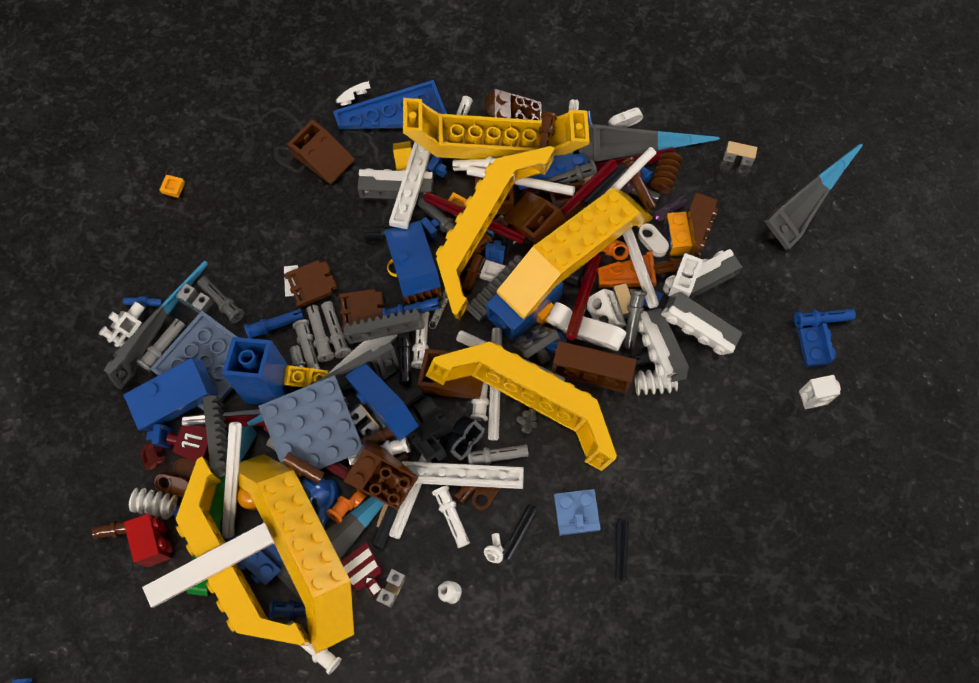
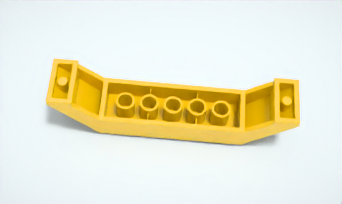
M403 98V133L436 157L486 159V157L492 156L493 158H501L506 155L510 156L538 149L540 141L538 131L542 124L541 120L439 114L425 105L422 99ZM569 110L568 113L557 117V120L554 122L555 134L551 137L550 146L555 148L554 156L566 155L589 145L587 111Z
M552 146L497 158L492 164L489 163L484 172L486 174L483 180L480 179L475 186V194L467 199L465 203L466 209L457 216L456 226L448 231L446 235L447 241L444 246L441 245L438 248L436 260L452 313L458 320L461 319L469 304L467 298L464 297L459 276L514 183L523 178L540 173L545 175L554 161L555 148Z
M613 187L534 245L496 293L524 320L538 308L559 283L633 226L640 228L651 221L653 216L646 212L629 194Z
M492 342L434 357L426 377L444 385L445 381L473 376L575 431L586 456L584 462L602 471L616 459L617 455L597 399L593 398L590 393L578 390L573 384L558 379L553 373L541 370L536 364L528 363L521 359L518 354L510 353L504 350L501 345L493 344Z
M264 454L239 462L238 486L251 495L305 605L308 626L307 636L315 653L317 654L353 636L351 581L295 471Z
M202 456L196 461L175 519L178 523L176 529L182 538L185 537L188 542L186 545L188 552L191 556L195 555L196 558L226 543L209 513L217 484L222 481L210 470V462ZM237 564L208 578L206 585L212 594L215 592L218 598L216 604L222 613L225 612L229 619L226 622L232 632L236 631L239 634L302 646H309L311 644L301 624L293 623L289 626L268 620Z

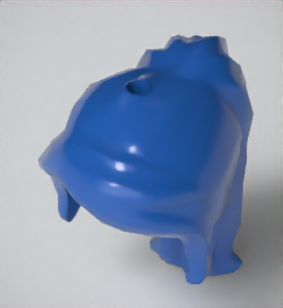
M304 477L299 481L310 503L316 506V514L324 528L330 520L326 511L337 503V498L340 496V486L333 479L326 480L322 477L319 484H316L311 479Z

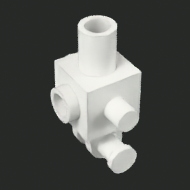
M134 302L128 312L121 311L119 315L112 312L108 318L114 321L110 326L114 330L111 332L104 326L99 334L106 337L108 342H115L114 346L121 347L126 342L124 340L125 337L130 338L138 330L142 322L137 319L145 308L139 303Z

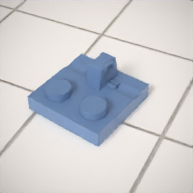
M594 489L554 494L559 536L601 530Z

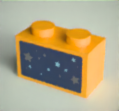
M686 212L667 213L664 227L667 242L669 243L670 257L682 256L685 253L689 254L692 241Z

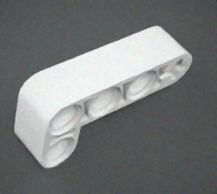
M555 302L547 321L558 332L566 334L573 312L567 306ZM583 316L577 339L618 351L627 333L617 326Z

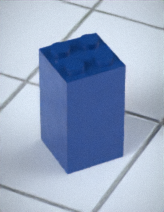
M563 281L559 283L538 308L524 320L496 294L486 303L487 318L497 328H501L502 333L514 343L518 337L537 321V314L550 302L555 304V302L561 299L564 283Z
M232 337L222 375L245 403L262 405L287 395L289 387L288 385H283L285 369L288 364L271 340Z

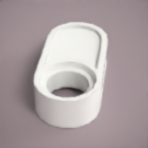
M633 108L613 116L608 121L609 126L627 128L639 123L643 119V114L639 108Z
M644 224L640 227L638 238L649 251H652L655 257L665 256L669 243L652 224ZM644 230H650L652 232V236L645 237L642 234V232Z

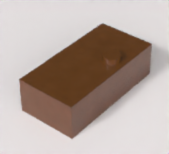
M558 341L552 372L566 379L627 393L632 383L637 359Z

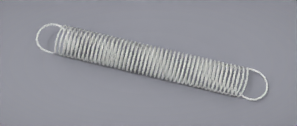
M444 290V294L441 297L443 299L444 306L447 304L448 299H446V290ZM443 305L442 310L440 309V314L439 309L434 312L436 313L437 324L444 310ZM433 315V319H431L432 324L435 321V315Z

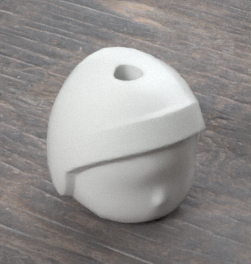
M445 581L438 587V596L444 602L454 604L461 597L462 589L456 582Z

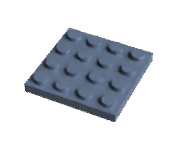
M201 311L150 370L159 376L190 358L202 360L217 392V397L223 401L232 391L233 387L222 375V370L232 337L237 336ZM203 403L198 405L204 411Z
M335 375L258 406L281 464L287 453L290 452L303 461H309V464L313 467L321 469L358 454L363 445Z

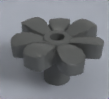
M535 409L525 410L522 413L523 416H517V423L523 425L522 432L530 434L532 428L536 429L537 422L535 420H537V414Z

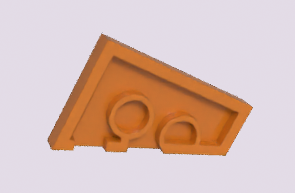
M650 251L643 255L642 258L652 285L656 286L653 252ZM631 258L622 263L616 262L598 268L599 288H613L625 283L627 287H641Z

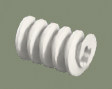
M639 370L638 374H635L637 396L640 395L641 390L647 395L649 389H651L653 394L656 393V389H659L660 393L663 394L664 388H667L668 393H671L674 387L677 392L678 381L663 384L661 377L657 376L656 370L653 371V374L651 370H647L645 374L642 370Z
M136 487L129 500V509L134 513H149L157 518L161 517L167 520L175 511L178 496L173 495L170 500L169 493H166L162 498L161 491H158L155 495V491L151 489L147 494V489L142 488L139 493V489Z

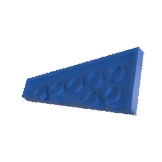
M434 80L333 111L339 129L403 128V98L422 99L425 105L437 113L447 114Z

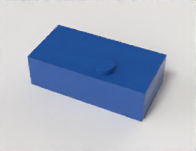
M421 221L410 223L408 229L395 227L384 230L403 297L441 287Z
M190 358L124 394V398L138 430L152 431L154 424L163 425L202 404V397L208 395L217 396V392L203 361Z
M366 363L355 368L345 376L357 393L356 396L363 405L365 404L399 441L419 426L404 402Z

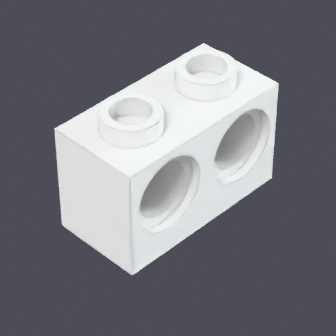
M684 254L668 294L669 296L681 292L689 298L701 268L702 259Z
M602 289L589 297L587 310L592 319L604 323L608 319V324L619 328L626 326L614 291Z
M830 375L811 379L799 390L804 408L809 409L828 405L840 394L841 388L835 376Z

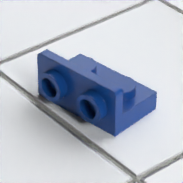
M822 323L819 327L798 330L806 367L829 365L835 359L836 351L831 344V330L828 329L827 323Z

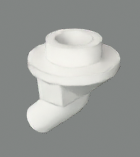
M495 533L492 534L493 546H487L484 549V555L488 561L500 563L503 560L502 552L504 549L501 546L500 534Z

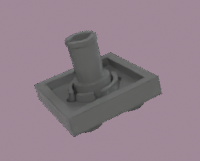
M538 325L532 328L531 332L526 336L518 337L511 347L514 352L525 358L536 354L539 363L544 364L551 359L545 347L560 337L557 331L544 325Z

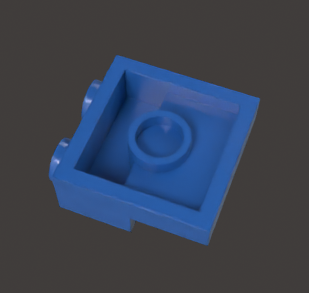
M275 544L236 563L242 570L246 568L252 572L251 578L256 583L260 584L263 582L265 585L281 571V567L284 565Z

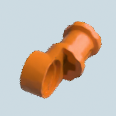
M615 240L601 252H605L606 255L613 256L617 260H623L628 256L629 249L624 242ZM619 246L625 248L624 253L621 255L615 254V249Z
M356 489L348 499L339 496L337 503L331 509H328L326 513L334 522L340 524L342 517L347 511L357 507L367 494Z

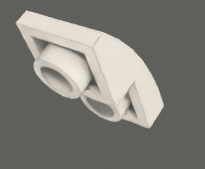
M369 81L357 84L344 91L336 99V103L341 102V106L352 104L351 100L355 99L353 92H356L357 95L367 93L366 89L370 88Z

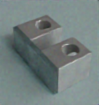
M186 283L175 296L179 302L197 313L201 311L206 313L213 304V301L203 293L199 294L195 288Z

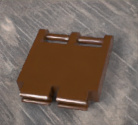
M317 260L284 274L285 279H288L290 284V292L294 294L297 301V308L333 295L332 291L337 289L326 261L320 263ZM297 292L300 293V296H301V298H302L301 301H300V298H299Z
M375 289L338 295V299L341 300L342 310H340V315L343 319V332L347 323L346 315H348L350 326H352L353 321H356L358 325L362 319L367 323L368 318H371L372 321H375L376 316L380 320L383 318V292H376ZM344 300L347 302V309H345Z

